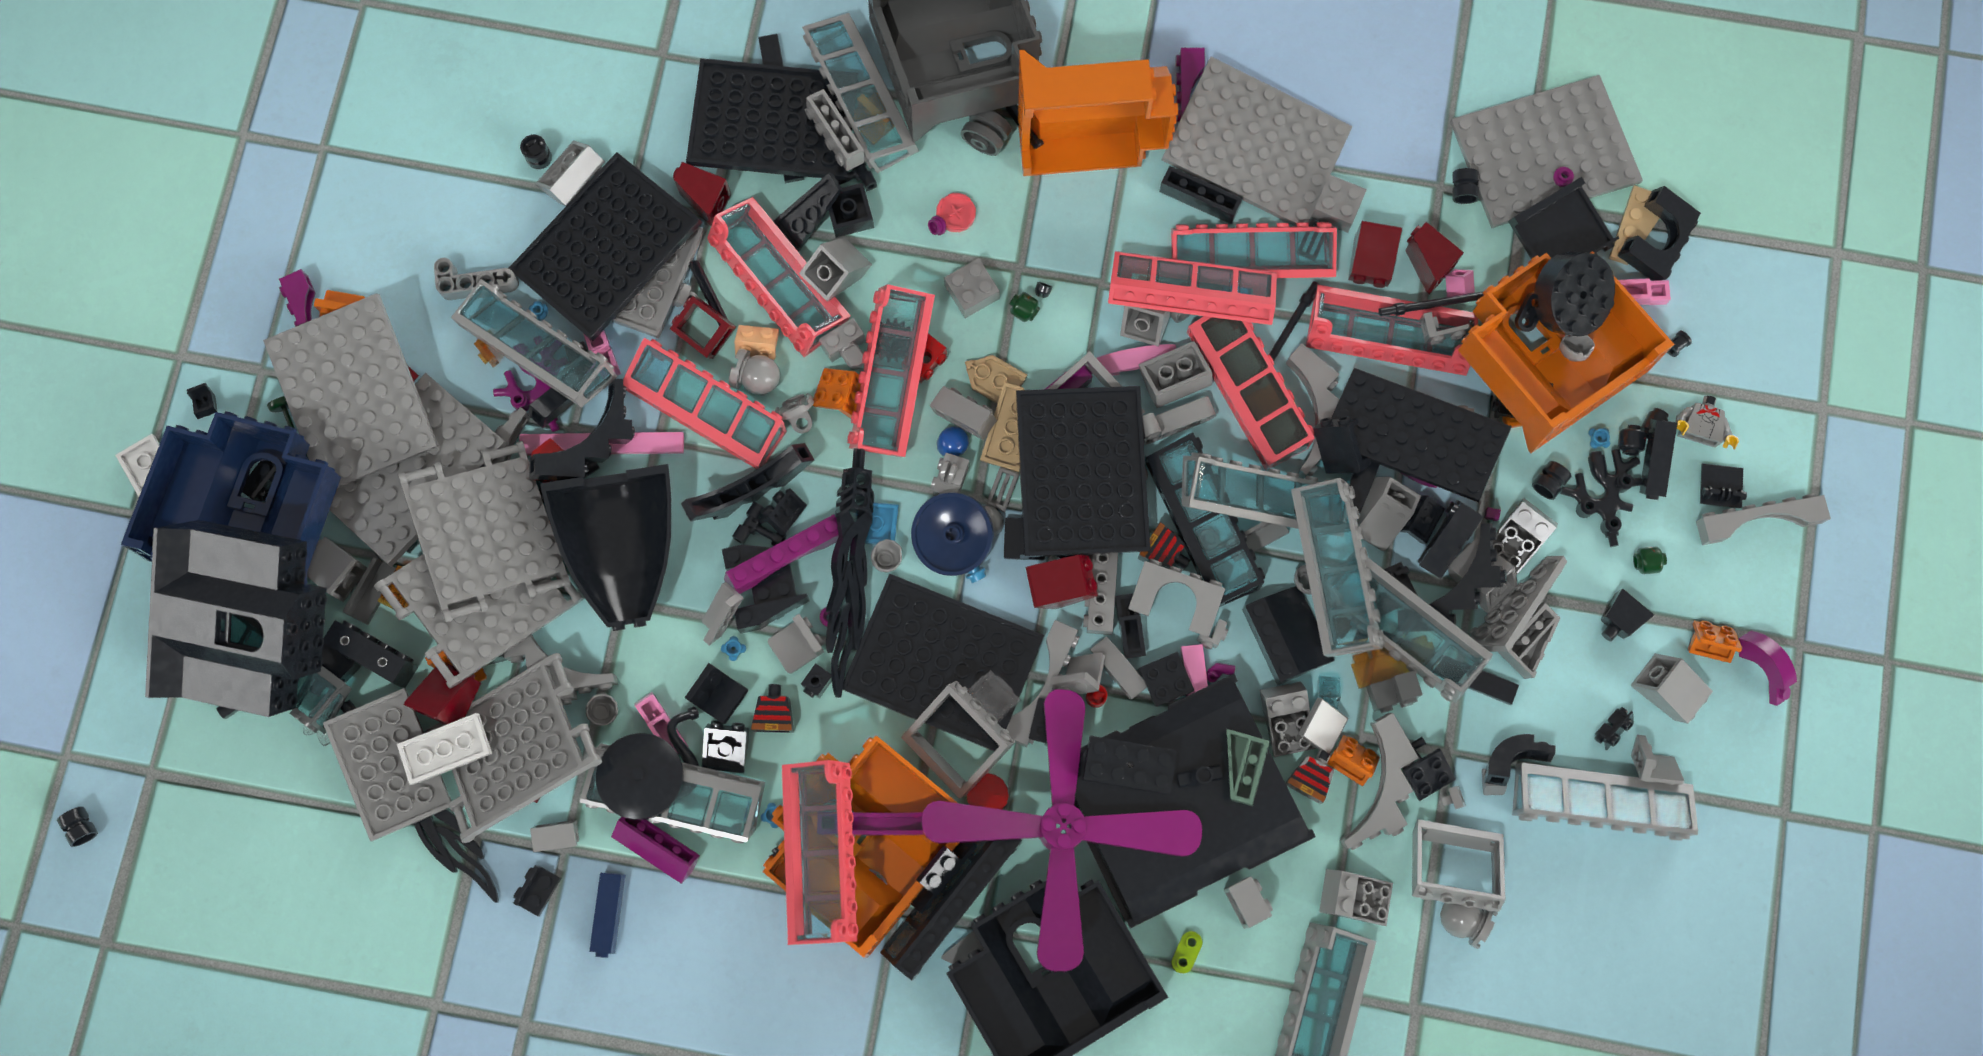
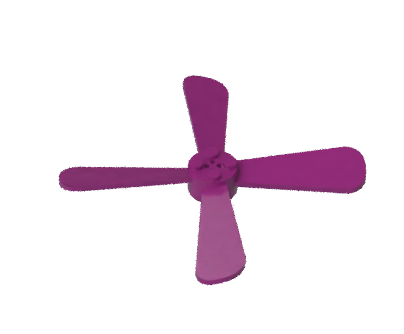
M1057 689L1050 692L1044 702L1052 807L1048 808L1043 816L946 801H934L928 804L923 811L922 830L926 838L935 843L1039 838L1043 845L1050 850L1037 958L1045 969L1065 972L1076 968L1082 961L1084 954L1074 848L1081 841L1181 857L1189 856L1200 846L1202 825L1199 817L1188 810L1084 817L1082 812L1074 806L1084 726L1085 703L1076 692Z

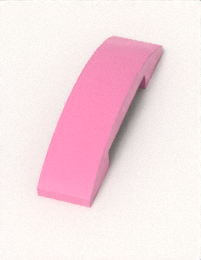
M1162 344L1159 347L1150 345L1121 350L1097 357V360L1112 376L1120 375V372L1140 369L1139 364L1176 349V344Z

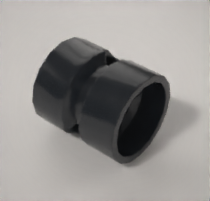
M536 134L528 135L522 140L520 150L527 163L534 169L546 168L552 160V154L545 140Z
M1473 168L1455 170L1452 174V183L1455 186L1452 190L1453 201L1458 204L1477 202L1479 200V187L1477 186L1479 184V171Z
M1549 461L1542 470L1543 474H1539L1532 483V487L1541 496L1554 500L1560 493L1561 486L1566 485L1572 476L1569 470L1560 463Z
M84 807L71 809L57 818L60 828L63 832H67L65 837L71 847L85 844L98 834L94 824L88 822L89 815Z

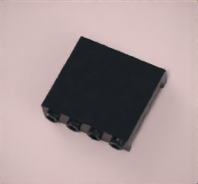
M1582 177L1508 221L1531 259L1537 255L1541 257L1545 253L1552 258L1557 254H1564L1569 251L1585 253L1593 251L1594 254L1598 255L1596 252L1601 249L1606 252L1615 246L1613 242L1620 239L1619 236L1612 237L1582 188L1586 184Z

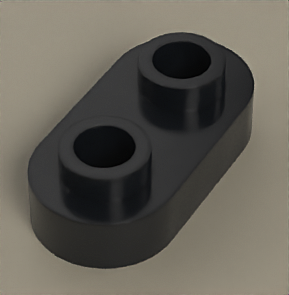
M1534 292L1529 293L1525 297L1515 317V326L1520 331H1532L1539 321L1535 311V307H1539L1538 295L1534 294ZM1534 299L1535 304L1532 306L1531 302ZM1523 318L1526 319L1525 324H1522Z

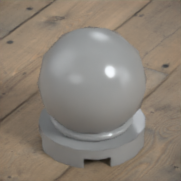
M740 348L735 356L738 359L736 368L731 367L729 375V385H731V388L739 389L743 385L746 391L754 395H765L774 390L780 379L779 367L774 360L764 355L750 357V351Z
M1445 903L1442 906L1440 916L1441 923L1448 933L1458 938L1469 937V945L1479 949L1480 940L1483 942L1487 940L1495 922L1491 921L1492 916H1496L1498 912Z

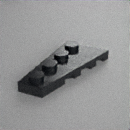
M828 173L773 220L798 252L843 191L834 174Z

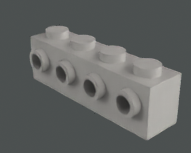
M823 89L806 97V115L815 122V128L819 135L824 136L828 149L833 150L836 154L835 158L840 166L843 165L846 171L863 164L864 149L825 90Z
M1118 553L1088 554L1093 564L1092 571L1097 583L1098 596L1085 600V607H1088V615H1084L1083 627H1087V633L1112 635Z

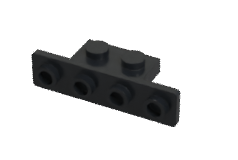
M960 842L953 852L943 845L916 879L924 888L912 901L911 905L923 914L932 905L938 894L945 889L950 879L958 873L967 858L973 854L977 844L974 842Z

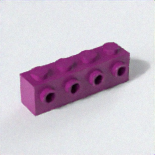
M621 817L617 821L611 836L680 884L693 872L700 857L699 854L648 820H629Z

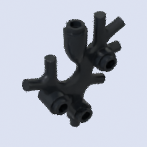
M1620 449L1612 450L1615 474L1611 475L1607 471L1605 455L1602 454V451H1595L1589 453L1588 463L1592 476L1604 487V496L1600 499H1594L1589 496L1583 473L1575 474L1577 485L1575 489L1562 486L1560 494L1572 497L1578 502L1576 513L1579 517L1588 518L1594 513L1600 514L1603 519L1600 524V530L1605 534V538H1608L1610 547L1619 546L1617 536H1619L1618 531L1622 526L1621 520L1616 517V512L1618 510L1632 512L1633 504L1622 501L1619 498V493L1626 492L1632 486L1642 485L1641 477L1633 478L1627 474L1629 470L1640 464V460L1634 457L1627 462H1623Z

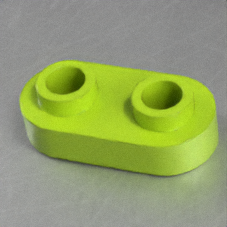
M1190 931L1182 935L1171 959L1172 968L1177 973H1188L1193 968L1202 947V938L1198 933ZM1190 938H1193L1196 942L1193 947L1188 945ZM1181 958H1184L1187 961V964L1184 967H1181L1179 965V960Z

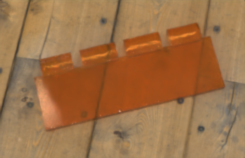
M1426 635L1412 638L1413 647H1410L1408 640L1397 643L1400 648L1425 667L1436 654L1433 642H1428ZM1384 647L1383 649L1372 650V659L1369 658L1367 652L1352 656L1354 664H1351L1358 689L1410 671L1401 660L1397 661L1392 658L1389 650ZM1439 660L1432 668L1440 666Z

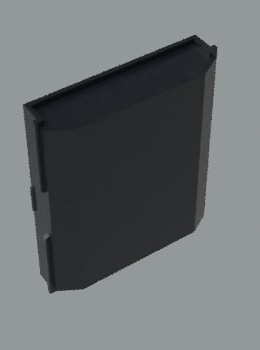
M1235 674L1168 705L1167 711L1157 716L1153 715L1130 726L1128 730L1122 733L1116 730L1102 737L1177 750L1171 794L1169 795L1082 780L1088 744L1081 747L1074 806L1082 812L1084 817L1188 810L1195 813L1201 821L1202 838L1200 846L1189 856L1181 857L1087 842L1130 929L1197 896L1198 890L1245 867L1250 870L1316 837L1313 830L1307 828L1269 750L1267 751L1253 807L1232 801L1230 798L1227 729L1263 739L1236 685L1238 680ZM1128 762L1127 766L1129 768H1132L1133 763ZM1220 765L1223 776L1222 780L1212 781L1203 785L1195 783L1193 786L1179 788L1176 773L1189 770L1193 772L1196 768L1202 766Z

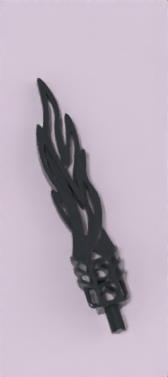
M856 448L853 449L852 468L843 469L842 484L837 491V497L839 498L836 501V507L839 508L835 511V517L837 519L839 537L831 558L833 587L826 607V613L830 612L826 632L827 653H833L831 680L836 698H841L847 661L850 652L858 650L866 616L864 586L867 585V558L864 546L873 521L872 513L875 495L871 488L872 470L864 469L865 449ZM850 512L857 513L858 515L853 519ZM844 598H845V599H846V603H845L844 605H842V602H843V600H844ZM847 627H848V637H847V641H846V644H845V646H844V649H843V652H842V655H841V658H840V662H839L840 653H841V651H842V648H843V645H844V642H845L846 633H847Z
M349 699L346 702L344 701L340 709L343 713L356 709V707ZM448 809L434 814L436 818L461 833L455 815ZM433 816L414 823L416 831L425 847L445 868L453 873L458 872L457 868L469 875L493 902H499L497 890L488 872L460 847L456 840L461 843L462 841L457 834L447 828L437 827ZM426 834L428 835V837L430 838V840L432 841V843L434 844V846L437 848V850L433 847V845L431 844V842H430L429 839L427 838ZM441 835L445 837L451 847L462 858L473 864L482 873L487 884L475 872L451 855ZM472 840L470 843H462L480 859H484L483 852L475 840Z

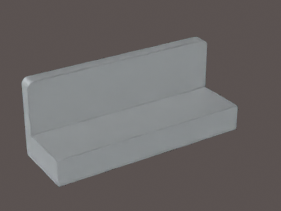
M1261 522L1245 531L1247 537L1246 544L1249 549L1256 552L1289 534V530L1286 526ZM1235 537L1226 542L1227 550L1238 546ZM1241 551L1231 555L1235 563L1244 558Z
M727 582L721 585L702 619V623L709 628L703 639L708 645H711L723 635L744 598Z

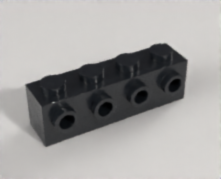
M1169 166L1161 182L1159 191L1230 224L1233 223L1243 199Z

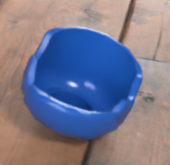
M948 427L940 433L937 439V450L942 456H945V453L955 456L963 455L969 446V436L960 427Z

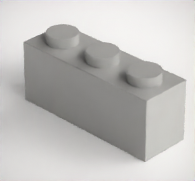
M943 386L930 404L936 415L984 440L997 421L991 408L986 405H978L977 401L969 396L967 398L963 397L955 388L949 389Z

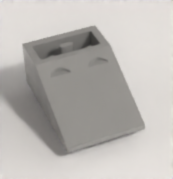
M1375 477L1357 520L1358 527H1361L1363 531V540L1381 551H1386L1414 514L1421 495L1392 477Z
M1524 498L1497 531V539L1493 540V549H1497V554L1515 566L1517 575L1555 531L1558 523Z
M1302 682L1260 690L1263 713L1274 757L1316 749L1298 735L1310 713L1307 689Z
M1326 869L1319 912L1387 926L1393 883L1342 870Z

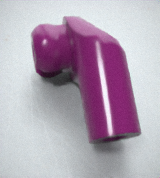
M1215 663L1206 672L1207 680L1214 683L1223 674H1234L1235 665Z

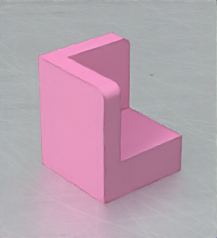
M1454 269L1446 275L1447 297L1475 292L1473 270Z

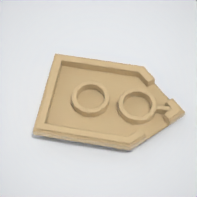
M994 355L965 361L972 390L997 404L1004 382L1021 387L1028 376L1026 373Z

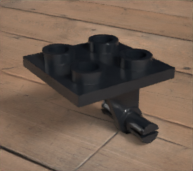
M1421 736L1411 743L1419 758L1415 763L1403 769V772L1417 799L1421 801L1455 781L1456 778L1440 748L1422 758L1416 750L1426 745L1425 740Z

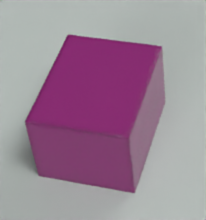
M1488 507L1486 508L1484 518L1498 521L1501 510Z

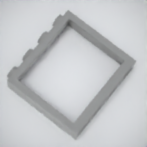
M1089 351L1048 389H1058L1084 365L1105 387L1122 386Z
M955 681L947 685L901 738L960 799L966 796L1016 742L1008 735L1009 731L1003 729L997 723V719L982 708V703L978 699L973 698L967 692L968 690L965 686L962 687ZM950 695L999 745L967 782L918 732L922 725Z
M1418 819L1413 829L1412 896L1424 900L1430 899L1442 901L1446 904L1453 903L1469 908L1475 907L1499 912L1505 902L1503 834ZM1422 840L1491 852L1492 894L1422 882Z

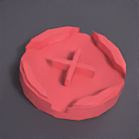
M951 193L939 201L936 215L945 220L946 230L962 232L973 224L976 218V208L968 196L962 193Z

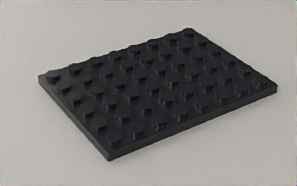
M700 58L686 163L699 167L823 178L828 173H833L837 180L847 181L848 171L845 170L843 165L840 166L835 158L836 154L833 150L828 149L824 136L819 135L815 128V122L806 115V97L824 89L841 116L844 118L846 114L844 111L840 112L835 101L838 98L836 94L832 96L827 87L830 82L828 78H823L820 70ZM830 71L838 88L858 83V74ZM857 89L841 94L853 119Z
M616 152L508 269L512 270L521 281L590 340L594 341L702 224V221Z
M1140 386L1016 390L1025 557L1150 552Z
M889 574L861 639L860 646L844 679L843 691L917 720L948 684L957 681L962 687L965 686L967 688V692L973 698L978 699L982 703V708L987 713L992 714L1003 729H1007L1044 635ZM951 695L924 723L991 751H995L999 747L995 740Z

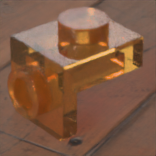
M477 338L474 345L480 351L478 354L479 358L484 364L489 362L492 367H495L499 364V361L488 349L489 346Z

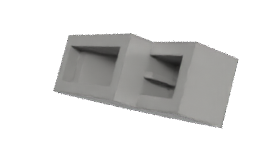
M1107 636L1090 649L1093 654L1101 652L1105 655L1104 669L1129 699H1133L1147 688L1143 678Z

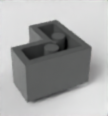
M1415 670L1393 676L1391 679L1370 684L1366 687L1373 710H1380L1381 713L1392 711V706L1399 704L1401 708L1413 705V703L1418 702L1417 698L1423 695Z

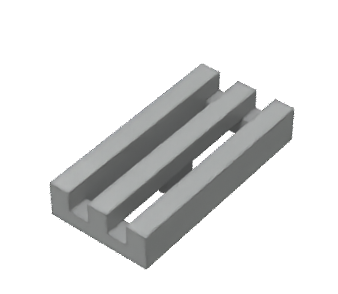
M1000 467L986 506H992L997 510L1006 512L1019 473ZM1005 473V479L996 503L992 502L1001 476ZM1010 475L1014 476L1010 488L1008 490L1007 496L1005 498L1004 504L1002 506L1000 505V502L1006 489L1007 483L1009 481Z

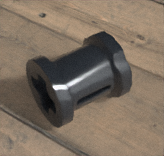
M1681 330L1677 332L1676 336L1671 339L1675 345L1667 353L1672 357H1677L1679 351L1691 345L1692 340L1688 334Z

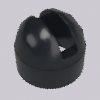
M1037 282L1035 294L1039 297L1041 293L1043 294L1042 298H1046L1050 295L1052 286Z

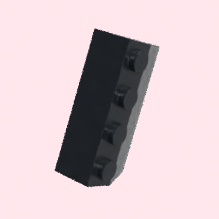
M1297 586L1261 598L1245 605L1242 609L1277 686L1335 661L1334 657L1323 655L1317 621L1303 592Z

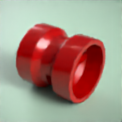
M1100 685L1099 691L1087 693V704L1093 708L1103 706L1108 697L1106 689Z

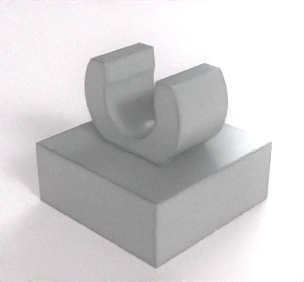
M685 283L681 284L673 305L676 307L683 306L688 296L691 298L692 296L697 297V294L690 292L691 286Z
M1459 786L1449 788L1450 795L1441 798L1443 806L1454 804L1455 809L1466 806Z

